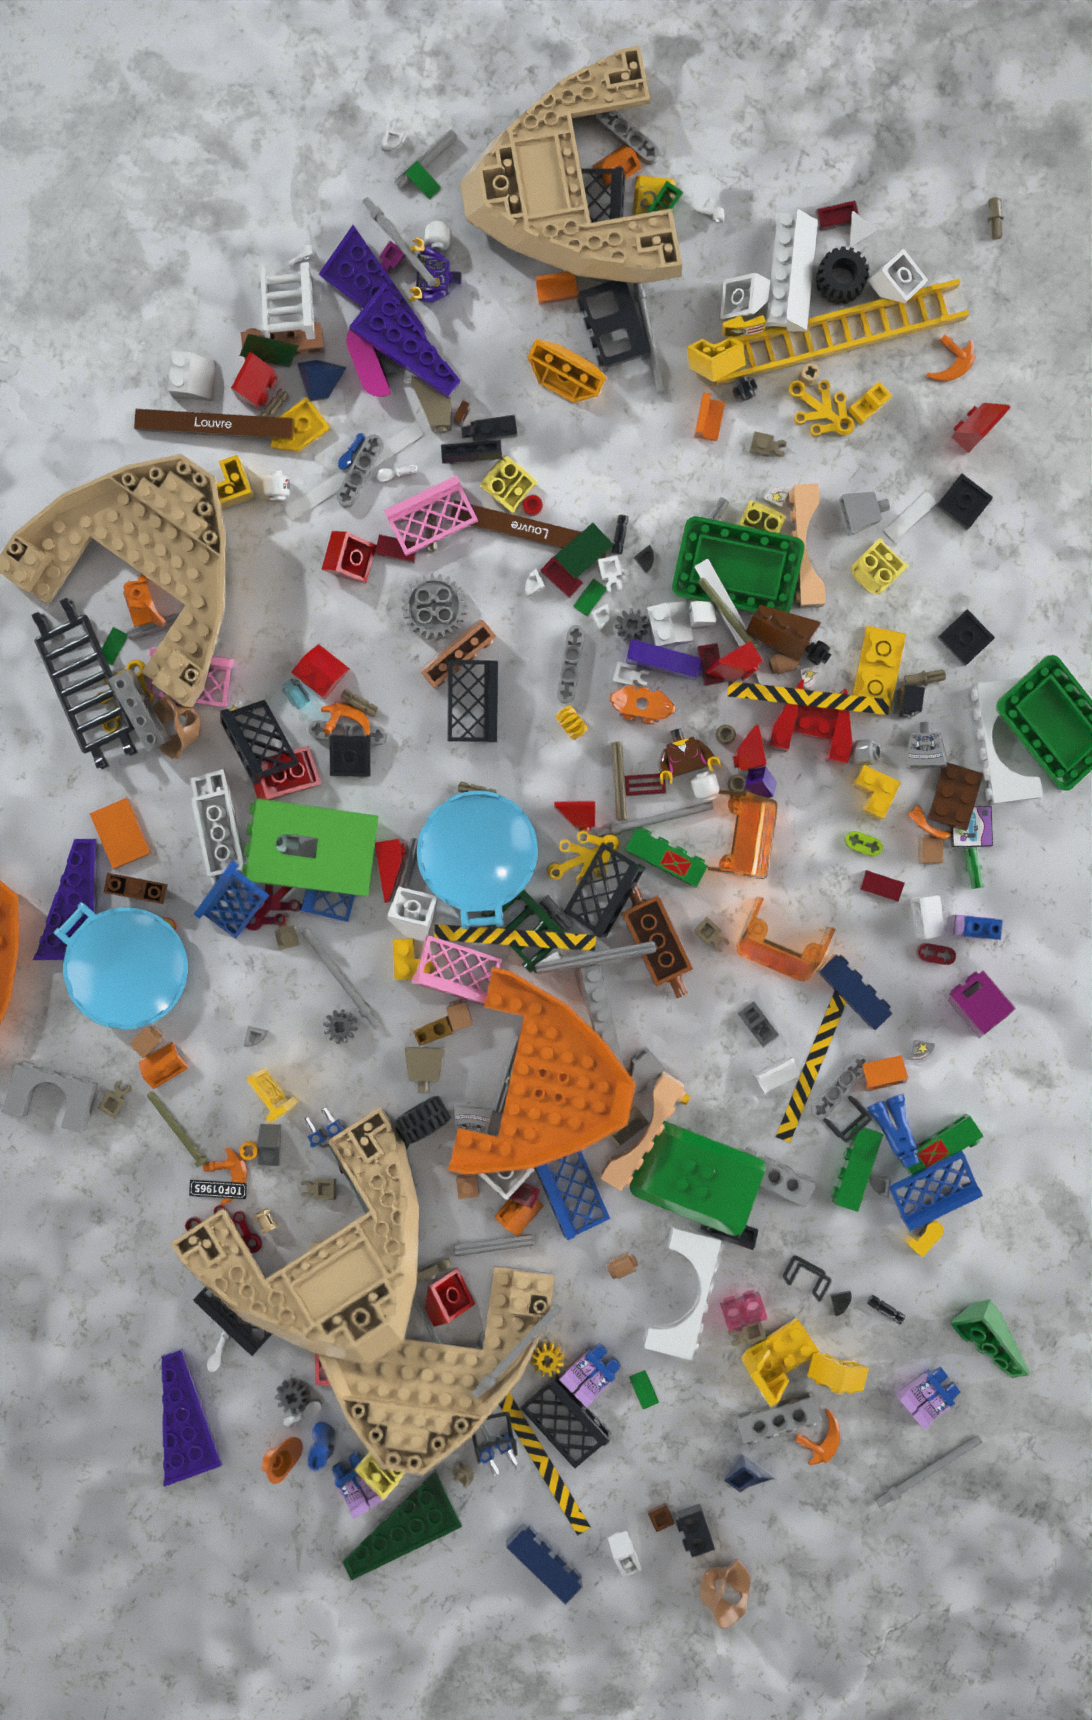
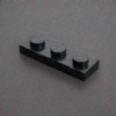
M501 440L441 445L442 464L502 459Z

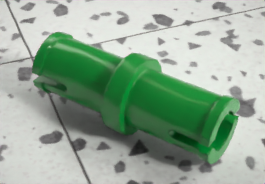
M977 847L965 849L964 852L968 866L966 872H969L971 889L985 887L981 874V869L983 868L979 864Z

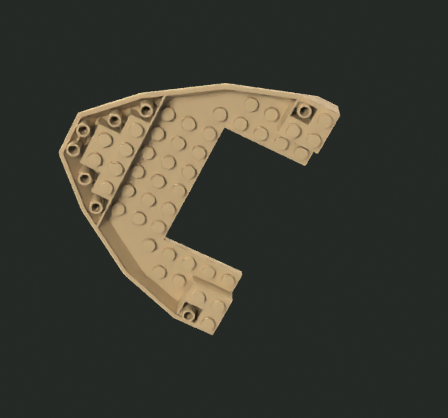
M640 46L620 49L614 52V54L598 60L597 63L589 67L586 66L563 78L492 140L460 182L467 222L513 251L577 276L639 284L682 277V260L672 209L591 223L572 118L650 104V95Z
M183 454L126 465L61 494L12 535L0 554V574L22 590L31 592L45 603L50 604L93 538L185 604L142 673L153 680L152 684L185 707H193L204 690L225 611L226 534L216 478Z
M381 1107L328 1140L370 1211L281 1270L265 1279L225 1209L220 1210L170 1243L180 1261L192 1275L244 1321L310 1352L369 1365L404 1341L417 1284L419 1203L405 1143Z
M311 1242L310 1250L322 1242ZM494 1266L483 1349L404 1338L402 1343L369 1365L317 1353L347 1421L382 1469L423 1475L475 1433L520 1380L543 1330L495 1380L496 1383L490 1389L487 1388L478 1399L472 1395V1392L482 1383V1378L487 1373L490 1374L550 1311L555 1275Z

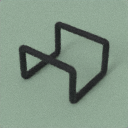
M848 1096V1099L859 1110L861 1115L845 1130L840 1132L831 1121L826 1118L823 1119L834 1134L844 1142L850 1141L872 1121L871 1114L852 1096ZM866 1115L868 1119L846 1138L844 1135Z
M793 1256L783 1274V1279L790 1286L800 1267L819 1276V1279L812 1294L818 1302H821L831 1284V1278L825 1275L826 1273L823 1269L799 1256ZM795 1260H798L801 1263L797 1264L793 1274L788 1279L787 1275ZM825 1279L827 1282L819 1296L817 1290L822 1280Z
M509 1412L492 1414L486 1418V1420L506 1416L509 1439L478 1445L476 1433L472 1435L478 1464L481 1463L480 1449L511 1443L514 1456L518 1455L517 1442L513 1436Z

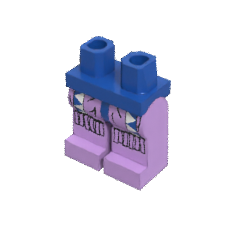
M955 915L953 935L1001 940L1003 920Z
M601 1343L593 1348L589 1346L584 1353L560 1373L559 1380L572 1393L574 1392V1395L586 1408L615 1379V1373L621 1367L620 1362L615 1357H612L607 1363L601 1359L608 1353Z
M941 1367L936 1368L932 1372L929 1369L926 1370L924 1374L896 1393L900 1401L924 1430L930 1426V1423L935 1418L944 1413L949 1407H952L955 1404L953 1399L961 1393L953 1382L945 1388L942 1387L941 1383L948 1378V1375Z
M358 1451L348 1457L352 1465L350 1468L346 1469L342 1461L332 1467L335 1477L334 1484L345 1499L354 1519L370 1510V1506L373 1508L384 1501L355 1471L357 1465L364 1459Z

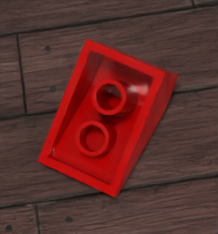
M982 403L978 408L974 406L967 413L969 418L965 422L961 420L953 428L956 432L951 438L969 453L1011 407L1007 404Z
M307 746L293 750L299 761L298 766L262 778L261 783L253 785L257 799L275 800L321 785L310 747ZM281 754L279 761L284 763L292 761L289 756ZM277 755L269 756V758L276 759ZM265 761L261 764L263 771L271 769L273 764Z

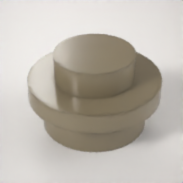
M724 724L717 729L716 739L719 743L728 745L735 740L736 732L732 726Z
M741 774L732 775L727 783L728 789L734 794L743 793L747 789L745 786L746 778Z

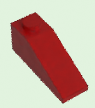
M400 839L375 843L384 903L391 901L403 863V855L406 854L405 844L401 843Z

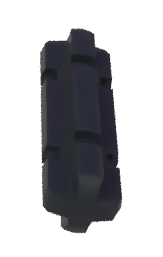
M618 515V525H616L614 546L612 547V553L622 554L623 551L622 544H624L627 530L626 525L629 519L626 515Z
M875 1295L869 1297L867 1301L869 1306L874 1309L876 1308L877 1311L898 1324L903 1323L905 1315L902 1312L896 1311L894 1307L882 1300L880 1301Z

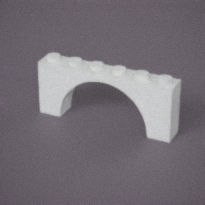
M1022 677L977 683L971 689L972 701H975L976 709H974V719L978 721L979 727L976 734L978 741H981L982 748L979 750L981 761L984 762V769H982V773H984L983 779L987 783L985 797L986 800H989V804L1043 797L1040 777L1022 776L1011 771L1000 761L993 747L992 732L995 721L999 716L996 710L997 701Z
M672 1225L667 1244L668 1248L681 1253L694 1265L699 1277V1293L692 1309L681 1319L664 1325L647 1324L643 1347L692 1360L693 1355H696L699 1343L696 1340L697 1336L701 1335L704 1323L701 1320L702 1316L706 1315L709 1303H706L707 1296L711 1295L714 1284L711 1283L712 1276H716L718 1271L716 1260L717 1256L722 1254L723 1243H721V1239L715 1238V1236L713 1237L710 1234Z

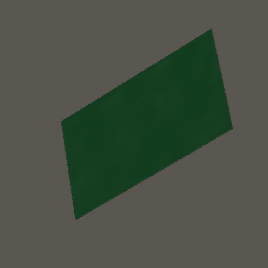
M247 334L239 356L247 358L249 352H251L264 362L290 367L299 345Z
M591 523L554 557L576 579L613 547L614 544L594 523Z

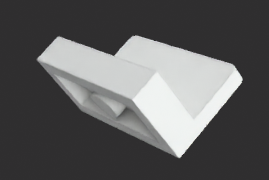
M789 1056L755 1074L764 1094L800 1075L792 1057Z

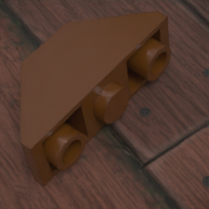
M107 873L103 893L164 904L168 884Z

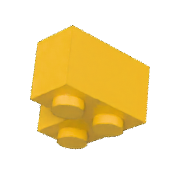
M732 337L716 345L702 338L687 346L690 369L713 382L721 380L722 377L746 365L743 343Z
M238 454L218 461L225 478L224 481L216 483L221 510L255 498Z
M866 765L859 768L852 783L853 786L870 793L861 812L878 820L885 818L901 784L900 781Z
M413 938L393 939L394 980L413 979V976L416 975L420 958H416L415 939ZM431 961L425 963L424 973L431 974L436 971Z
M813 1352L807 1376L814 1379V1383L817 1385L831 1387L830 1390L834 1393L842 1394L846 1392L854 1394V1392H863L869 1368L853 1360H840L827 1353Z

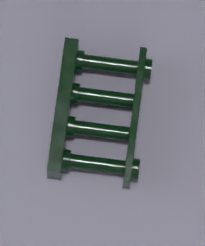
M524 889L513 900L502 905L504 912L516 900L522 899L527 904L524 907L525 909L504 929L515 930L530 915L536 914L540 918L539 924L531 931H543L549 928L552 932L564 933ZM495 910L489 915L483 911L481 915L483 917H495ZM486 925L488 928H490L491 926L493 928H499L496 925ZM510 945L525 961L522 965L529 973L532 971L537 973L535 965L554 949L543 947L529 960L521 952L526 946Z

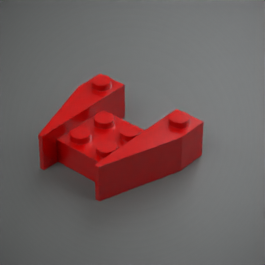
M803 679L797 683L795 689H803ZM843 689L840 694L848 695L847 689ZM785 703L770 728L766 748L783 752L788 751L792 734L794 733L829 741L825 761L840 765L848 764L853 744L850 713L848 710Z

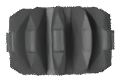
M630 608L629 615L623 610V617L617 616L616 620L620 623L615 624V628L621 629L617 632L618 636L625 634L623 641L626 642L628 637L635 640V636L641 641V634L647 635L648 631L644 628L649 627V623L643 622L647 619L646 615L639 617L641 610L633 614L634 610ZM628 622L636 623L635 630L628 628Z
M344 1009L341 1010L340 1016L337 1010H334V1018L331 1015L326 1016L330 1023H323V1026L329 1027V1029L324 1031V1034L331 1032L332 1035L329 1037V1040L331 1041L336 1037V1044L341 1042V1037L344 1043H347V1036L350 1038L355 1037L351 1031L358 1030V1027L352 1026V1024L357 1022V1019L350 1021L349 1019L353 1014L350 1012L345 1017ZM337 1022H338V1023H341V1022L344 1023V1025H343V1028L345 1029L344 1032H343V1030H340V1031L337 1030V1028H338V1025L336 1024Z
M290 1378L289 1383L284 1380L282 1386H278L276 1389L278 1394H276L275 1399L281 1400L277 1406L282 1407L284 1405V1413L291 1409L293 1415L296 1409L301 1412L304 1409L303 1405H308L309 1401L306 1398L310 1397V1392L306 1391L308 1388L307 1384L301 1386V1379L297 1383H295L294 1378ZM292 1393L296 1394L294 1399L290 1398Z

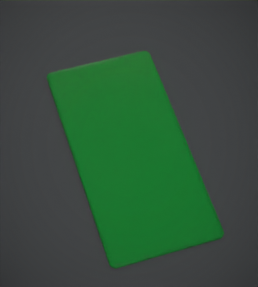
M418 161L405 172L429 200L441 188Z
M592 579L573 607L588 616L607 590L606 587L597 580Z
M115 627L112 628L102 647L106 660L110 665H113L128 637L126 633Z
M646 1370L629 1377L642 1409L659 1403Z

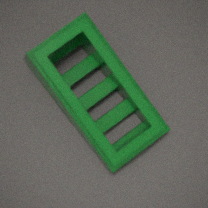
M666 181L646 213L661 211L656 207L658 204L665 209H672L673 211L684 193ZM669 191L670 193L675 195V198L672 199L665 193ZM662 197L671 203L670 206L661 201Z

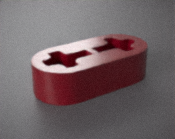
M922 943L916 950L917 957L926 962L950 965L956 959L955 951L946 946ZM927 946L929 951L934 952V955H927L924 958V954L921 951L926 949ZM948 950L951 958L946 959L945 962L943 957L938 956V953H945Z

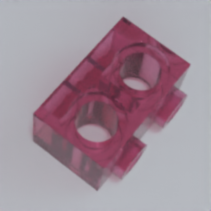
M746 1291L741 1297H727L723 1300L724 1302L720 1303L729 1331L768 1319L758 1291ZM757 1302L758 1306L755 1310H749L748 1304ZM731 1308L738 1309L736 1316L728 1315Z

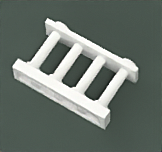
M308 262L300 263L301 271L297 272V274L267 277L265 267H260L261 276H257L262 294L263 323H259L261 336L271 339L270 333L301 330L302 332L305 331L307 340L315 339L312 277ZM299 282L302 286L298 287V290L268 292V285ZM294 298L302 300V303H299L297 306L269 308V301ZM292 314L303 316V319L296 322L270 324V317Z

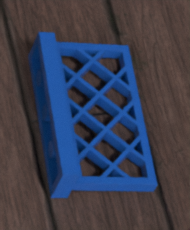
M305 890L301 911L341 921H349L355 895H348L343 898L341 893H338L341 900L331 906L326 898V895L331 892L323 893V891H320L322 895L317 897L318 890ZM323 897L329 907L323 911L314 910L316 901ZM348 898H350V899H349V903H348V905H347V903L345 902V900H347ZM343 902L347 908L345 917L336 915L333 907ZM331 909V911L333 912V914L326 913V912Z
M232 861L213 885L194 915L199 919L203 915L236 939L269 894L237 871L239 865ZM235 879L242 883V886H237ZM228 891H233L235 897L229 896ZM240 892H245L247 898L241 897ZM252 893H255L261 899L253 898ZM220 901H226L228 907L222 906ZM232 902L238 903L239 908H235ZM244 903L250 904L251 909H246ZM211 911L219 912L220 917H218ZM225 912L230 913L232 918H227ZM237 913L242 914L244 919H239ZM230 924H235L237 930L231 927Z
M581 1151L577 1152L578 1160L576 1165L566 1162L567 1156H564L563 1160L556 1159L562 1162L558 1173L550 1171L547 1163L534 1167L563 1236L567 1240L610 1219ZM564 1164L575 1167L571 1179L561 1175ZM577 1169L585 1171L587 1175L584 1184L574 1180ZM559 1177L569 1180L566 1192L560 1191L557 1188ZM573 1182L583 1186L579 1197L568 1194ZM586 1187L592 1189L595 1194L592 1202L582 1199ZM567 1196L577 1199L574 1211L567 1209L565 1206ZM581 1201L591 1205L587 1216L577 1213ZM593 1207L601 1208L604 1217L597 1220L590 1218ZM575 1215L586 1218L583 1227L575 1229L573 1225Z
M962 1151L888 1186L901 1214V1219L909 1231L921 1227L983 1196ZM961 1159L962 1165L960 1169H952L953 1163ZM939 1169L945 1170L941 1179L933 1177L935 1171ZM949 1172L957 1174L954 1183L946 1181ZM962 1176L968 1177L969 1183L963 1186L958 1185ZM920 1178L926 1179L923 1188L915 1186ZM931 1181L939 1183L935 1192L927 1190ZM943 1185L951 1186L950 1191L946 1194H940ZM902 1187L908 1188L904 1197L897 1195L896 1190ZM913 1190L920 1192L917 1201L909 1199ZM925 1194L933 1195L932 1200L928 1203L922 1202ZM907 1202L915 1204L913 1210L905 1213L904 1208Z

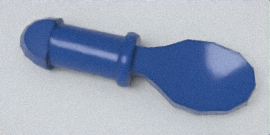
M363 433L356 435V438L348 447V451L340 457L338 461L339 469L346 470L351 466L353 454L357 453L358 448L365 440Z

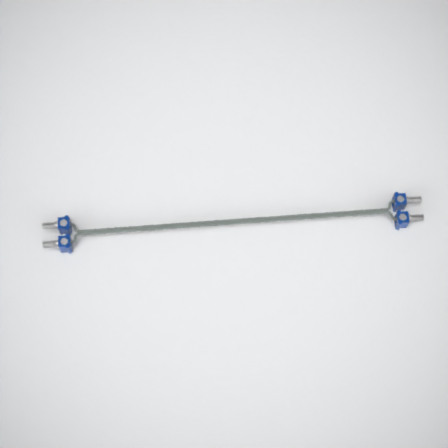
M327 1107L321 1109L327 1122L326 1129L329 1133V1138L345 1129V1126L341 1125L339 1119L334 1120ZM309 1117L304 1118L303 1122L310 1134L308 1136L311 1143L310 1147L319 1145L321 1148L329 1147L364 1213H368L370 1211L331 1145L321 1144L327 1139V1135H324L321 1129L316 1130ZM414 1293L413 1304L434 1343H441ZM484 1422L480 1426L485 1436V1440L481 1444L490 1443L487 1442L488 1437L491 1439L496 1438L495 1441L510 1438L509 1432H505L502 1435H491ZM511 1443L495 1446L501 1454L504 1453L511 1466L518 1463L512 1453ZM493 1448L480 1449L482 1463L488 1465L493 1476L498 1475L500 1472L493 1460L495 1454Z

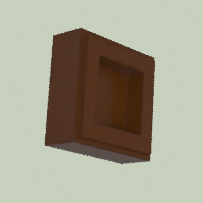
M462 400L454 416V423L459 426L463 425L470 411L468 402Z
M666 1503L648 1511L656 1532L675 1524Z

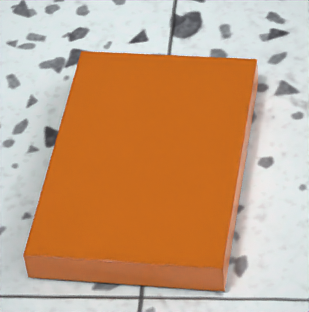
M128 798L90 813L113 869L151 854Z

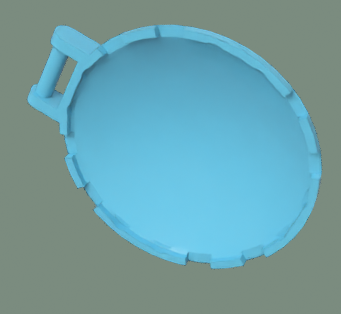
M489 791L463 792L450 797L449 800L439 807L437 806L428 816L423 829L420 831L417 843V861L423 880L439 899L450 906L460 909L462 929L485 925L503 926L502 905L513 900L526 887L535 870L538 856L537 837L528 816L513 801ZM495 910V917L469 919L468 912Z
M81 902L70 918L53 932L68 945L63 963V978L72 1002L90 1020L102 1026L120 1030L137 1029L161 1019L178 1002L187 981L188 960L179 935L165 920L149 911L139 908L122 907L96 914L86 904ZM85 913L89 918L69 937L66 933Z

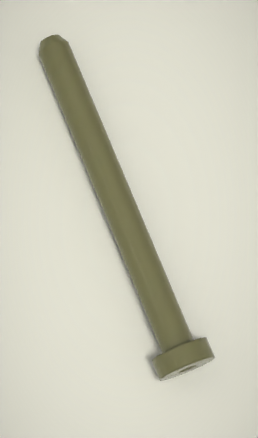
M701 578L699 580L700 586L745 644L751 641L755 649H757L760 643L753 641L705 578Z
M152 1091L149 1092L147 1098L196 1160L195 1166L197 1168L208 1160V1157L201 1155L156 1094Z

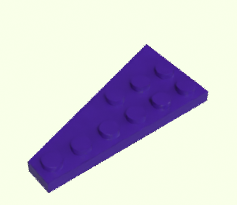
M352 225L318 275L362 308L367 305L385 282L393 296L397 297L403 309L410 314L425 334L427 331L355 226Z
M384 282L351 323L349 330L443 396L449 398L459 386L460 379L447 362L443 361L437 349L426 339L427 336L410 314L403 309L400 301L396 296H393L389 287Z
M74 839L64 874L61 876L60 885L53 899L46 920V926L43 935L40 937L39 946L33 960H64L68 945L53 932L70 918L81 902L96 913L97 839ZM84 913L66 934L71 937L89 917Z
M183 1348L164 1354L161 1357L164 1487L218 1468L223 1464Z

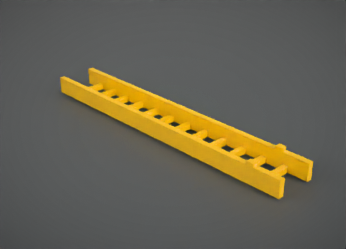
M960 279L921 288L908 300L917 299L923 320L921 323L910 325L904 303L887 298L809 318L807 332H803L808 353L795 356L789 333L796 331H787V327H775L751 336L734 338L745 345L751 368L735 371L722 377L721 380L716 381L717 386L734 382L745 376L749 378L966 320L970 315L968 310L948 315L942 292L957 289L961 283ZM936 294L942 316L929 320L923 297ZM898 304L904 327L891 330L885 308ZM879 310L885 332L871 335L866 313ZM860 315L865 338L852 340L846 318ZM840 320L846 343L833 346L827 323ZM821 325L827 348L814 351L808 328ZM783 335L789 358L776 361L770 338ZM764 340L770 363L756 366L751 343Z

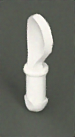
M416 465L402 468L397 467L395 471L385 468L377 472L376 478L380 482H387L396 475L401 477L403 475L415 474L418 468Z
M225 1331L220 1335L221 1338L215 1348L216 1353L211 1355L207 1361V1369L210 1372H215L221 1364V1353H224L228 1339H230V1335Z
M319 1400L310 1401L303 1411H298L294 1415L287 1417L283 1425L291 1427L296 1422L304 1420L305 1416L316 1414L321 1410L322 1403Z

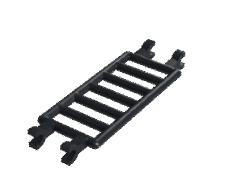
M68 598L60 601V604L69 619L68 622L50 630L45 614L36 612L31 615L41 634L34 639V642L81 752L85 754L91 751L96 768L103 770L109 767V764L100 747L120 738L125 755L133 756L138 753L129 736V733L135 729L108 679L113 677V674L88 616L83 614L78 617L73 600L69 601ZM83 624L87 635L49 653L47 652L44 642ZM89 642L91 643L95 653L62 669L55 670L52 660ZM98 660L102 669L101 672L63 689L60 678ZM106 678L110 687L109 690L71 708L68 696ZM114 697L118 708L79 726L75 717L76 714ZM122 715L126 726L93 742L86 743L82 733Z

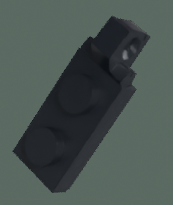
M515 415L475 420L470 422L471 426L461 427L462 438L473 437V441L478 442L518 436Z
M701 1224L700 1229L710 1233L715 1238L750 1250H754L758 1235V1229L746 1225L743 1233L734 1236Z

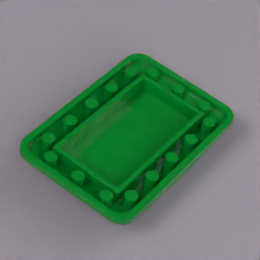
M698 516L690 517L686 521L672 590L680 597L713 602L700 586L699 580L701 578L694 567L708 559L736 609L756 612L760 605H764L789 613L804 554V542L794 536Z
M1047 655L997 701L996 710L1059 789L1067 791L1072 789L1092 771V699L1058 656Z
M664 1121V1128L659 1136L655 1135L652 1140L654 1142L653 1147L649 1153L645 1152L642 1156L644 1161L638 1170L635 1169L630 1183V1192L637 1198L734 1236L743 1233L766 1171L764 1160Z

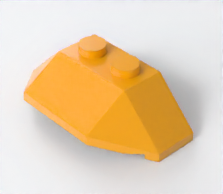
M535 339L527 357L538 383L573 403L597 397L607 379L594 363L560 344Z

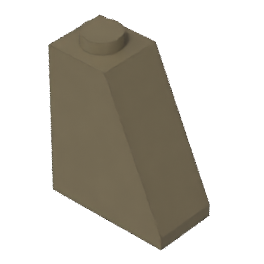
M411 377L413 389L431 430L441 434L451 431L452 395L446 398L418 377Z

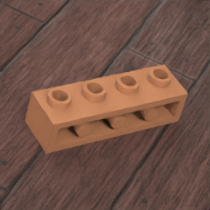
M314 322L315 339L307 340L305 331L302 332L301 330L270 333L271 339L299 345L294 357L325 353L323 329L320 323ZM249 328L245 332H241L242 347L247 334L261 336L260 330Z
M479 619L422 666L419 671L433 688L439 687L447 681L448 660H473L478 655L477 652L479 650L487 648L494 642L493 639L496 635L484 620ZM453 664V674L457 673L463 666L461 664Z

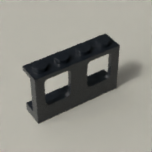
M612 280L579 291V299L576 300L579 311L584 312L585 318H583L585 329L590 330V344L592 349L596 348L598 353L596 361L598 367L603 368L604 373L608 372L610 367L640 357L641 360L650 357V349L627 282ZM611 291L614 295L618 312L599 319H593L587 299ZM624 329L627 333L631 349L607 357L603 351L599 339L600 336Z

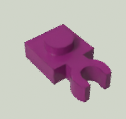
M392 241L388 242L379 256L383 260L380 264L389 276L391 267L397 270L406 257Z

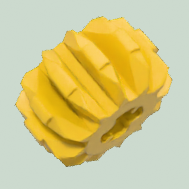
M572 706L563 707L555 715L556 720L571 739L576 740L587 731V725Z
M544 1341L542 1342L543 1348L536 1345V1352H533L531 1355L534 1359L530 1361V1364L535 1366V1373L541 1370V1377L545 1376V1372H548L549 1377H552V1371L558 1374L560 1373L559 1367L564 1366L562 1361L564 1353H559L561 1350L560 1346L554 1348V1342H551L549 1347H546V1342ZM544 1356H549V1363H546Z

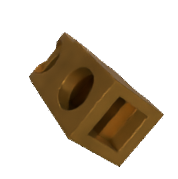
M449 1016L440 1018L413 1031L419 1046L455 1032L452 1029Z

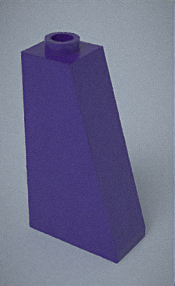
M631 639L625 662L637 665L638 668L696 680L697 675L701 676L704 664H700L701 658L634 639Z

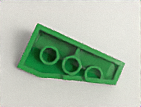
M991 1299L972 1303L951 1320L950 1324L966 1342L971 1341L978 1347V1352L981 1354L986 1353L993 1359V1364L1011 1378L1029 1376L1030 1371L1001 1312Z

